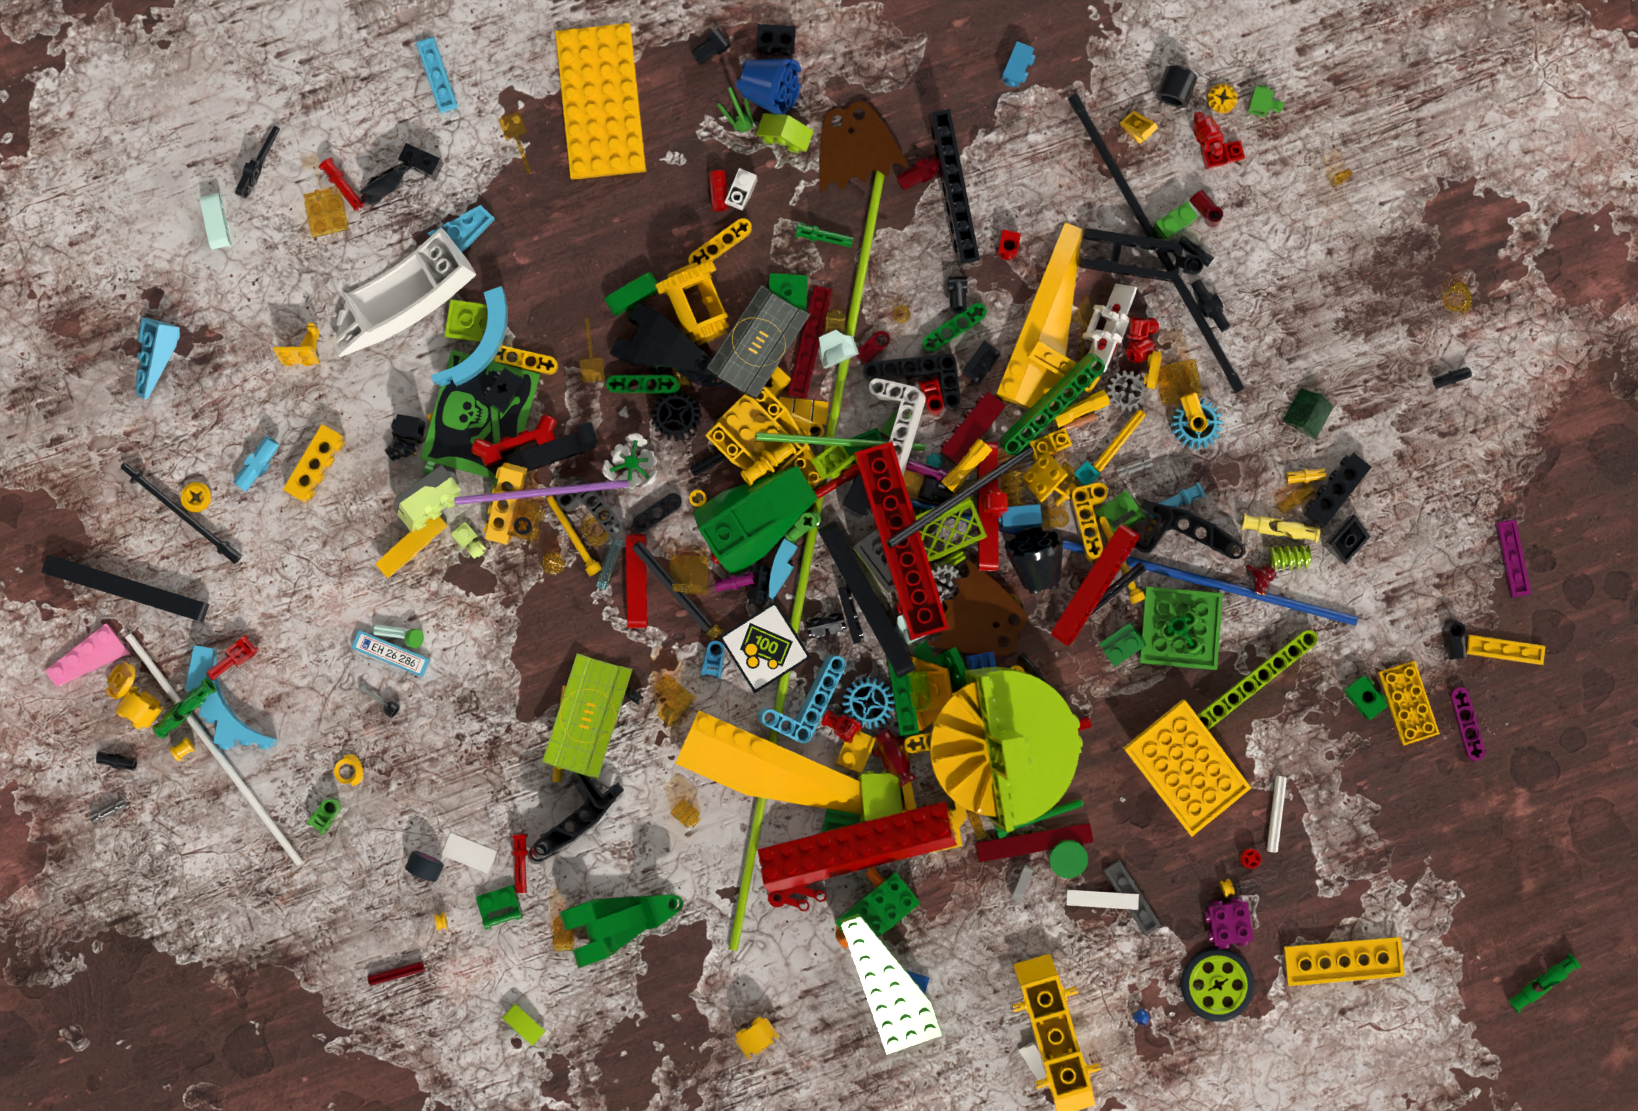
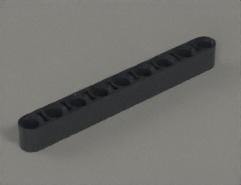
M833 521L818 529L824 544L898 678L900 679L915 671L916 668L836 522Z
M48 554L41 573L200 622H204L210 605Z

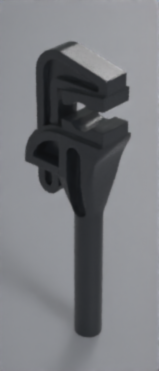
M273 126L257 158H252L249 163H245L243 176L235 190L236 195L247 199L251 193L247 186L254 188L257 185L263 161L280 131L279 127Z

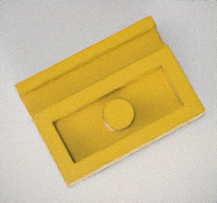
M858 731L853 737L851 744L844 742L836 764L862 774L875 743V737Z

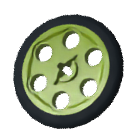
M1208 948L1198 952L1189 960L1182 973L1181 990L1186 1004L1196 1015L1208 1021L1221 1022L1237 1017L1248 1007L1254 994L1255 984L1250 966L1239 954L1226 948ZM1206 962L1213 964V970L1210 973L1203 971V964ZM1226 962L1232 964L1233 969L1230 973H1224L1222 970V966ZM1196 979L1203 981L1204 985L1200 990H1196L1193 987V982ZM1236 979L1242 982L1240 990L1232 988V982ZM1215 980L1219 982L1224 981L1220 985L1221 989L1212 988L1215 985ZM1206 996L1213 998V1004L1210 1007L1203 1005V999ZM1226 996H1230L1233 1000L1230 1007H1224L1222 1004V1000Z

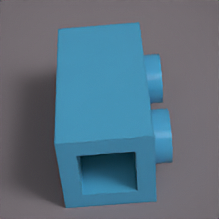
M1018 41L1016 42L1001 81L1005 85L1019 88L1021 82L1025 83L1028 76L1026 69L1028 65L1032 66L1036 55H1033V47Z
M1040 504L1008 507V511L999 518V525H1003V530L1042 527Z

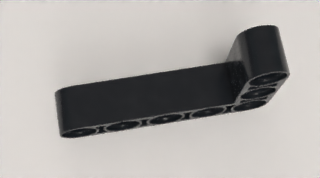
M951 354L875 361L867 363L863 368V377L869 382L873 379L894 380L939 375L944 408L948 411H954L959 407L961 398L957 363L955 357ZM948 359L952 362V366L945 368L942 365V361ZM929 361L934 367L931 370H926L923 367V363ZM909 363L915 369L912 372H907L904 366ZM893 366L896 371L894 374H888L885 368ZM868 368H874L876 369L877 374L875 376H869L867 375L866 370ZM951 378L955 384L952 387H948L945 385L944 380ZM954 397L957 404L950 406L946 399Z
M587 422L576 426L575 433L506 456L503 458V462L528 468L527 472L593 450L598 447V440L592 423Z

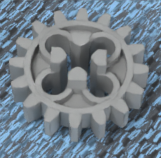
M1123 371L1122 376L1117 373L1115 375L1116 380L1111 378L1110 382L1112 385H1107L1106 387L1110 390V392L1106 393L1108 396H1111L1110 403H1115L1114 409L1118 406L1121 407L1120 412L1127 408L1128 413H1130L1132 407L1138 410V404L1143 405L1145 403L1142 398L1148 397L1144 393L1148 390L1147 387H1143L1144 380H1139L1140 374L1136 377L1133 376L1134 371H1131L1129 375H1127L1126 371ZM1129 379L1132 381V385L1129 388L1131 393L1126 398L1128 403L1124 404L1121 400L1125 396V391L1116 392L1115 387L1119 386L1121 390H1125L1128 385L1126 380ZM1138 391L1139 397H1135L1132 392Z
M941 562L939 567L935 563L934 569H931L933 577L941 583H946L950 586L947 589L942 584L935 582L942 604L943 600L945 601L950 597L955 599L954 593H959L955 579L962 577L958 574L959 571L948 563L946 565Z

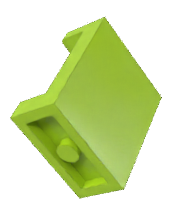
M888 770L882 771V774H874V771H864L863 774L858 776L862 802L860 823L902 812L901 791L897 777Z

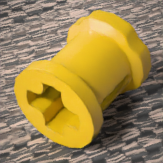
M184 737L183 741L176 746L169 747L171 754L179 762L189 752L196 751L188 737Z

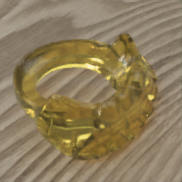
M1457 282L1445 292L1443 297L1444 305L1450 311L1464 314V312L1467 313L1471 309L1472 296L1469 287L1465 283ZM1452 292H1459L1464 294L1465 301L1461 305L1453 307L1449 305L1447 297Z
M592 517L585 521L582 532L590 545L599 547L608 540L609 534L602 527L603 533L600 536H590L587 533V527L591 523H599Z

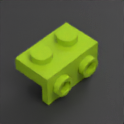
M829 445L815 456L811 462L822 480L827 478L832 480L841 474L840 471L842 469L845 470L852 466V461L855 460L854 454L849 456L843 446Z

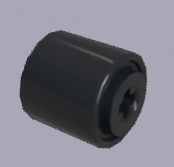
M1167 66L1156 92V98L1169 106L1186 108L1196 85L1197 75L1183 66Z

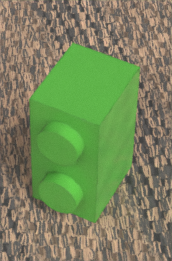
M1187 201L1158 220L1153 228L1162 240H1169L1193 224L1198 216Z

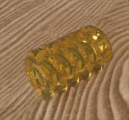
M1007 471L1006 474L1001 476V480L1006 481L1001 484V487L1006 488L1003 492L1008 496V507L1027 504V502L1021 501V498L1026 497V494L1020 493V491L1026 489L1025 486L1020 485L1025 479L1019 477L1025 474L1024 471Z

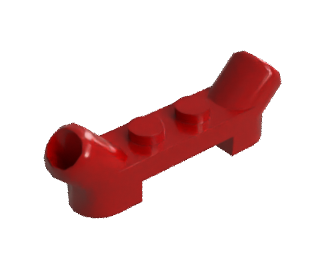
M544 414L541 416L534 431L524 430L512 439L510 436L500 439V443L495 445L478 438L472 446V454L481 457L484 466L496 464L503 461L501 453L534 441L541 445L556 440L553 431L557 421L555 418Z

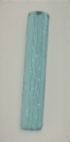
M612 539L596 584V587L601 590H606L623 540L615 541Z

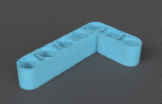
M834 654L828 655L825 658L795 720L764 707L758 711V721L800 743L810 741L846 666L845 660ZM837 659L838 666L833 669L832 661ZM829 676L830 682L824 686L823 680ZM817 694H821V701L819 703H815V696ZM812 711L813 717L807 721L806 715ZM770 712L771 719L768 722H765L764 716L766 713ZM787 720L788 727L782 730L781 724ZM804 729V736L799 738L798 731Z

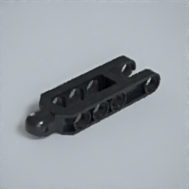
M1084 228L1082 239L1113 244L1111 261L1096 258L1095 260L1079 257L1077 267L1167 282H1173L1182 274L1197 275L1203 269V260L1197 255L1187 254L1179 242ZM1128 246L1173 253L1176 257L1174 269L1168 272L1157 270L1154 267L1148 269L1138 267L1135 264L1133 266L1119 264L1121 247Z

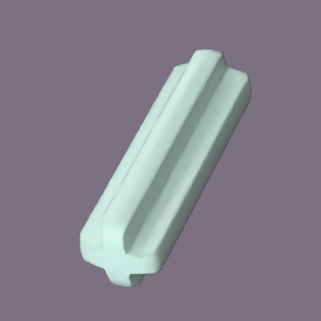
M376 624L373 634L405 639V634L409 629Z

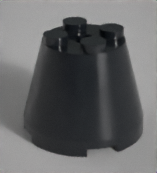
M1043 527L1031 528L1016 533L1014 539L1005 542L1006 555L1023 587L1029 590L1030 594L1039 593L1040 590L1056 589L1059 587L1063 554V538L1060 531L1057 529L1043 531Z

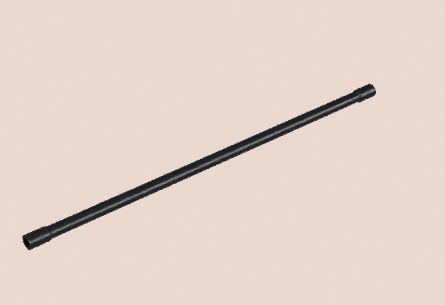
M1077 93L1068 98L1070 105L1081 120L1145 235L1149 238L1159 239L1086 112ZM1155 251L1165 270L1168 272L1173 270L1174 264L1167 252ZM1178 277L1173 281V284L1225 373L1227 381L1235 394L1245 389L1243 383L1233 370L1182 278Z

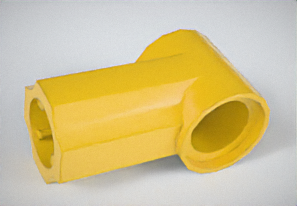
M1194 392L1181 397L1180 401L1187 418L1188 427L1197 432L1205 430L1208 422L1203 414L1197 393ZM1199 417L1202 423L1199 427L1195 428L1193 421Z
M792 413L791 416L803 436H812L810 431L813 428H818L821 431V434L817 437L824 436V429L821 424L814 423Z

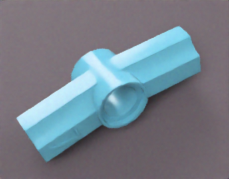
M265 436L257 449L246 458L245 466L232 482L247 492L258 476H262L269 468V461L280 447L279 443L273 438Z

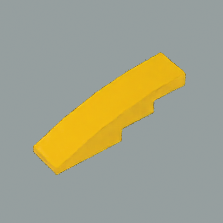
M440 516L435 520L432 518L426 521L427 525L421 530L417 531L415 529L413 532H409L375 563V566L387 579L416 557L418 552L447 528L448 525Z

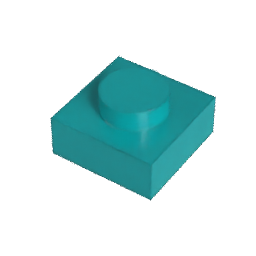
M1086 461L1073 475L1085 486L1090 485L1100 473Z

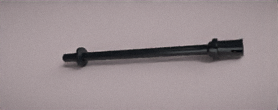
M121 464V469L131 477V484L138 482L215 545L218 554H223L233 564L239 562L242 554L232 548L228 541L218 539L142 477L144 473L142 470L136 472L128 464Z

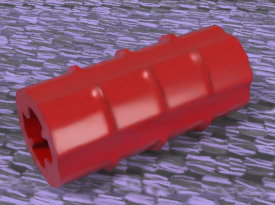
M716 170L709 172V192L711 194L712 211H726L729 209V206L725 204L728 196L726 171Z

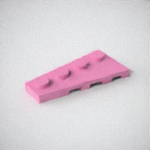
M106 623L45 670V672L56 686H61L131 653L109 624Z

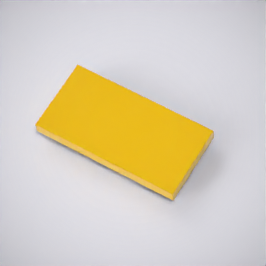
M1415 661L1377 672L1402 746L1440 734Z

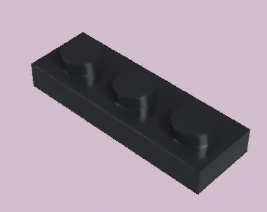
M846 587L838 588L853 645L859 644L864 636L861 627L857 628L855 620H858L856 609L851 608L850 602L853 601L851 591H847Z

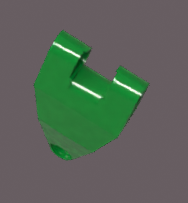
M670 894L600 898L560 911L559 914L565 931L584 925L589 942L582 947L572 949L577 966L581 968L614 955V953L644 930L659 927L681 911L684 903L680 896ZM672 899L673 906L670 908L669 901Z

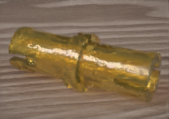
M1308 483L1300 490L1291 492L1290 496L1277 503V508L1284 514L1296 505H1301L1308 497L1314 495L1315 490Z

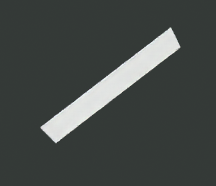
M1067 890V905L1138 910L1139 894Z

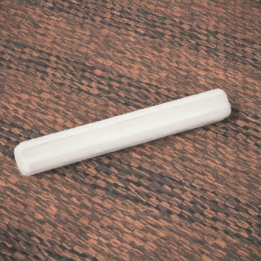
M1284 776L1275 777L1267 842L1268 852H1278L1287 778Z

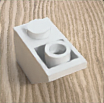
M739 168L725 204L743 210L755 188L757 175Z

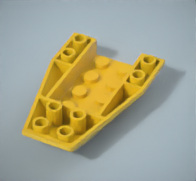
M764 386L757 399L743 394L715 422L705 436L733 464L746 471L754 463L760 461L763 451L770 453L784 444V442L756 440V433L802 435L788 409ZM792 443L796 449V454H791L785 458L782 463L778 464V467L774 466V471L777 473L798 466L814 490L823 481L811 462L815 455L808 444ZM767 471L765 475L760 476L758 479L772 475V473Z

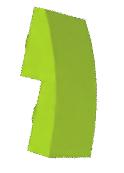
M516 1003L502 1016V1019L532 1046L546 1032Z

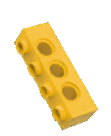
M321 424L282 490L305 503L308 500L310 501L315 495L314 489L317 484H321L324 480V473L327 467L330 468L333 465L336 452L341 451L343 448L345 437ZM328 443L330 446L329 450L326 453H322V446ZM319 460V467L312 469V462ZM309 476V484L303 486L302 479Z
M505 462L497 469L496 478L498 482L497 485H494L492 493L523 490L528 468ZM504 482H510L512 484V489H508L505 486ZM521 498L506 500L508 507H504L500 500L490 503L488 508L490 518L484 526V532H486L485 539L505 545L511 541ZM496 518H502L504 525L499 524Z

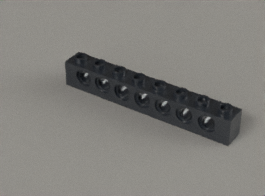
M947 109L931 112L928 115L957 265L980 261L951 111Z

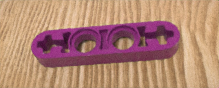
M1455 688L1450 692V701L1464 751L1469 760L1479 761L1483 759L1485 749L1470 695L1465 688ZM1457 691L1464 694L1461 701L1462 704L1467 703V706L1457 707V705H1461L1460 700L1455 698V695L1458 694ZM1463 709L1470 713L1466 721L1460 717V712ZM1468 728H1472L1475 732V736L1472 739H1468L1465 736V731ZM1477 741L1478 744H1474L1475 749H1479L1480 753L1477 754V757L1475 755H1471V752L1474 751L1473 745H1468V742Z

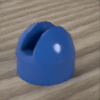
M1139 1009L1134 1013L1132 1020L1146 1026L1149 1021L1148 1012L1144 1009Z

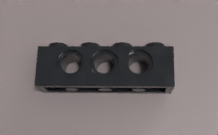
M1355 453L1349 456L1346 454L1339 463L1341 467L1338 471L1335 469L1328 476L1330 481L1327 485L1323 484L1316 492L1318 494L1314 501L1311 499L1304 507L1306 511L1303 515L1317 526H1320V528H1324L1372 468ZM1344 470L1351 472V479L1344 477ZM1333 485H1337L1340 488L1339 494L1333 493ZM1321 500L1328 502L1327 509H1323L1320 506Z

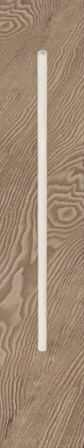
M132 633L127 635L125 639L176 705L182 701ZM191 714L186 720L296 866H300L304 863L217 746L213 744V741L193 714Z

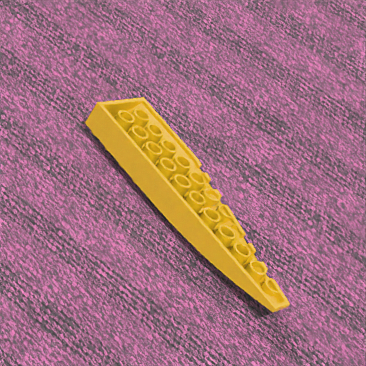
M698 710L675 764L744 795L862 815L860 781ZM901 800L902 812H905V802Z

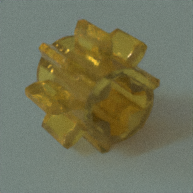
M1064 462L1063 465H1059L1068 475L1059 484L1061 487H1064L1065 484L1070 485L1075 479V468Z
M551 551L550 554H545L541 561V565L545 567L543 571L554 576L557 573H561L565 568V560L562 559L564 555Z

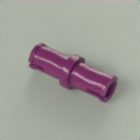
M753 572L738 576L734 574L729 578L715 580V588L717 592L729 589L737 590L741 586L755 584Z

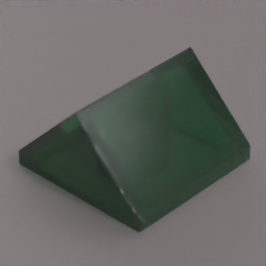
M1300 388L1282 422L1316 440L1334 406L1321 394Z

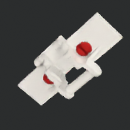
M1115 284L1107 306L1094 305L1093 307L1094 313L1087 331L1083 333L1082 337L1093 341L1089 353L1096 354L1104 361L1105 369L1103 372L1107 370L1112 354H1114L1118 343H1121L1129 323V310L1137 287ZM1102 313L1107 322L1103 330H1097L1096 326ZM1094 361L1091 364V367H1094L1097 361Z

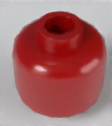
M1148 337L1143 340L1134 339L1130 341L1126 349L1129 360L1137 364L1147 361L1149 354L1152 355L1153 351H1155V343Z
M1002 489L987 490V493L983 496L984 513L990 515L991 518H1001L1002 514L1008 511V496Z

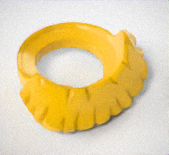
M353 754L343 755L342 760L338 761L334 767L335 778L342 784H351L352 786L362 782L364 772L361 762L358 761L359 759ZM343 764L353 765L355 773L349 779H343L339 774V769Z

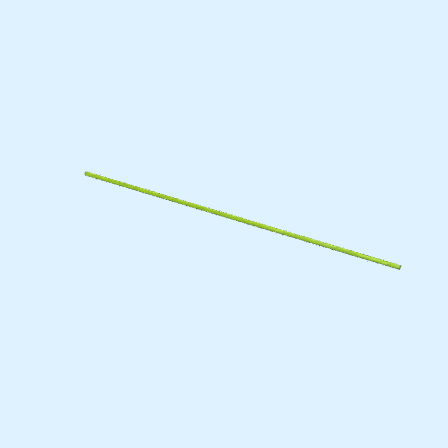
M877 170L845 335L853 336V338L885 175ZM850 358L839 363L826 437L835 438ZM824 445L823 450L826 449L829 445ZM824 479V480L816 487V489H818V488L821 487L822 485L826 484V483H827V479ZM824 496L812 505V510L817 511L819 514H821ZM818 526L807 532L790 621V625L797 636ZM791 671L779 679L774 710L783 714ZM770 728L768 741L777 745L779 732ZM757 797L728 948L733 951H738L766 798Z

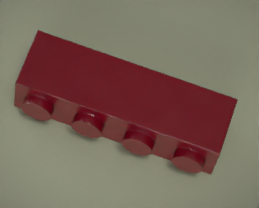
M989 391L986 395L982 393L976 400L978 405L974 410L970 408L964 415L966 420L962 425L958 423L952 430L954 435L950 440L946 438L940 445L942 448L940 454L956 466L967 455L974 443L979 438L981 439L1006 407L1003 402Z

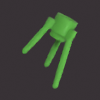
M729 87L728 91L739 115L735 118L736 122L720 103H717V106L733 125L735 131L739 130L740 133L747 132L754 127L748 99L744 98L746 116V114L742 113L732 88Z

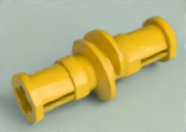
M784 442V444L770 453L763 451L760 461L754 463L746 471L743 470L740 474L744 481L751 486L753 481L765 475L767 471L774 474L773 467H778V464L782 463L791 454L795 455L796 449L791 442Z

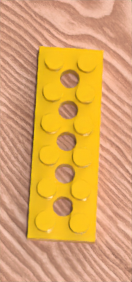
M1401 937L1283 947L1287 986L1405 976ZM1384 952L1387 954L1388 959L1385 963L1381 964L1378 961V955ZM1362 954L1368 957V962L1365 965H1360L1358 962V958ZM1342 956H1347L1349 959V963L1345 967H1341L1339 964V959ZM1322 958H1328L1330 962L1329 966L1325 969L1320 967V960ZM1304 959L1310 962V967L1307 970H1302L1300 967V963Z

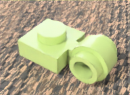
M464 522L451 533L463 549L469 545L470 548L467 551L474 559L485 553V546L479 540L477 542L474 541L479 536L467 522Z

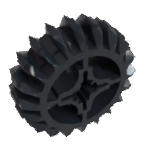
M678 391L674 393V396H671V393H667V398L661 394L662 402L654 401L658 408L651 407V410L656 412V414H650L651 418L656 419L651 424L652 426L659 425L655 428V431L659 432L662 430L660 433L662 438L668 434V441L671 440L672 436H674L675 442H678V436H681L684 441L686 440L684 436L686 433L689 437H692L690 430L698 431L694 424L701 425V422L696 420V418L702 417V414L696 413L701 410L700 406L694 407L697 404V400L695 399L690 402L692 399L691 394L684 398L685 391H682L680 396H678ZM674 401H680L685 403L686 405L680 408H675L670 403ZM666 407L669 415L661 423V412ZM671 409H672L674 412H677V413L680 412V414H679L680 421H679V420H676V419H674V420L672 419V418H673V413H672ZM691 409V421L686 425L683 417ZM672 424H678L682 428V430L673 431L667 429L666 427L668 425L670 426Z

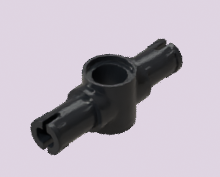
M1201 279L1193 282L1191 287L1199 297L1198 301L1200 303H1198L1202 314L1206 318L1213 319L1221 333L1228 330L1231 325L1222 313L1224 306L1218 295L1208 292Z

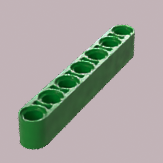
M1089 353L1083 357L1001 436L999 443L1003 450L1009 455L1018 454L1104 371V361L1094 353ZM1094 361H1097L1096 365L1094 367H1091V364ZM1083 374L1082 378L1077 381L1078 376ZM1069 388L1068 392L1063 394V391ZM1055 401V404L1049 407L1050 403ZM1041 415L1040 419L1035 421V418ZM1027 428V431L1021 434L1022 430ZM1013 441L1012 446L1007 447L1008 444Z

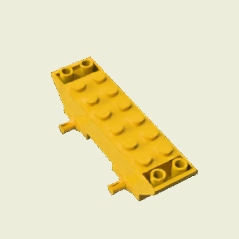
M1050 953L1013 964L1023 1002L1012 1004V1008H1014V1013L1024 1009L1027 1011L1046 1078L1034 1081L1036 1088L1039 1089L1045 1086L1050 1088L1056 1111H1077L1094 1106L1095 1101L1090 1082V1073L1101 1070L1099 1062L1087 1065L1078 1044L1067 1005V997L1078 994L1077 987L1073 986L1065 989L1062 986Z

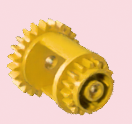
M713 261L699 266L696 262L669 273L666 280L656 284L659 294L667 293L684 330V335H688L689 339L692 342H696L697 346L727 334L725 329L729 328L726 321L728 315L723 309L711 280L710 273L716 271ZM695 285L698 286L703 298L702 302L706 305L711 319L697 324L684 294V290Z

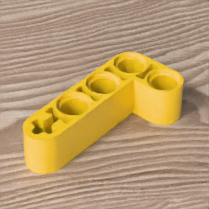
M1103 483L1077 487L1073 490L1071 496V504L1086 559L1092 563L1096 562L1103 552V545L1092 507L1102 504L1107 498L1108 488ZM1100 490L1104 495L1097 497L1094 495V491ZM1081 494L1085 497V500L1078 501L1075 496ZM1082 512H1086L1089 514L1090 517L1088 519H1082L1080 517V514ZM1090 530L1094 532V536L1087 537L1084 532ZM1093 543H1094L1093 547H1094L1095 552H1097V555H1094V553L1091 552V549H1092V545H1091V544H1093Z

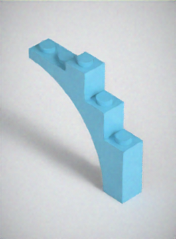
M194 645L185 691L190 692L192 689L200 686L203 679H209L206 672L216 665L218 649ZM216 678L213 682L216 685L217 691L206 698V701L201 705L199 717L205 718L204 722L216 724V720H218L213 744H219L218 748L225 750L237 747L238 740L241 745L251 746V743H256L258 748L270 749V746H276V738L263 735L249 728L238 719L226 703Z

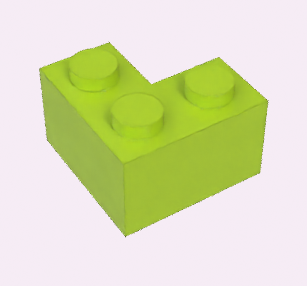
M763 113L756 135L761 137L762 141L766 144L772 145L777 143L787 146V150L790 152L798 153V151H807L814 131L789 115Z

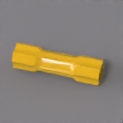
M1103 389L1080 402L1067 406L1053 419L1054 423L1059 428L1072 422L1077 417L1110 405L1108 395Z
M979 438L969 449L967 455L941 482L955 493L964 483L967 476L986 458L992 449Z

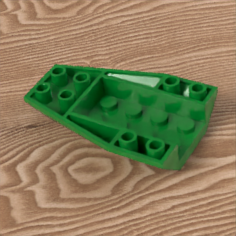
M795 466L753 481L751 486L746 483L723 491L693 511L699 531L717 560L731 575H737L766 556L818 497L800 468Z

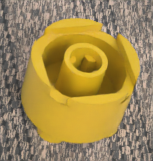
M131 686L130 690L117 705L115 712L119 716L131 720V725L139 730L142 727L150 728L164 708L159 707L161 703L146 691L140 693L137 691V687Z
M758 1017L751 1023V1028L748 1030L743 1028L735 1034L737 1038L735 1042L748 1060L752 1059V1053L757 1055L774 1043L772 1038H780L767 1018Z

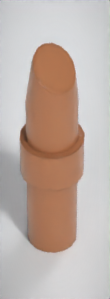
M1095 413L1084 417H1078L1060 428H1065L1067 431L1076 427L1079 428L1097 419Z

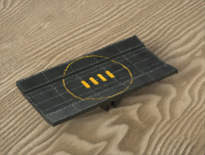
M761 285L706 370L743 394L757 399L810 314L797 309Z

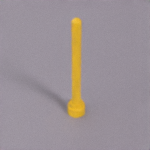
M548 495L546 500L585 561L587 574L592 576L602 570L599 562L592 560L552 495Z
M1102 516L1099 522L1109 542L1113 532L1107 518ZM1126 562L1120 568L1123 575L1129 571ZM1132 581L1128 585L1130 590L1129 600L1131 604L1145 599L1143 591H1140L1139 588L1137 589L1135 582Z

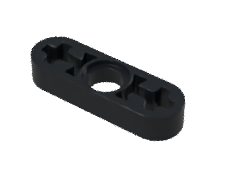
M670 493L637 515L633 520L635 530L644 533L679 510L682 506L681 497L676 493ZM671 497L673 499L677 498V506H669L668 509L670 511L666 513L665 508L661 504L664 502L665 505H668ZM654 508H661L663 510V515L660 518L652 516ZM649 513L650 518L654 522L651 524L650 521H647L645 528L637 527L639 524L638 520L644 521L647 519L645 514Z

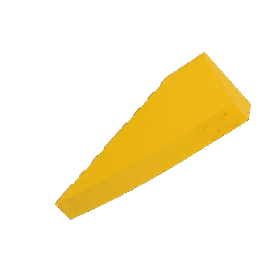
M1066 222L1064 223L995 396L1027 410L1035 405L1063 378L1026 355L1037 339L1066 356L1082 237L1081 228ZM1055 401L1051 402L1049 407H1052Z

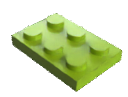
M450 299L444 337L480 343L487 326V305Z

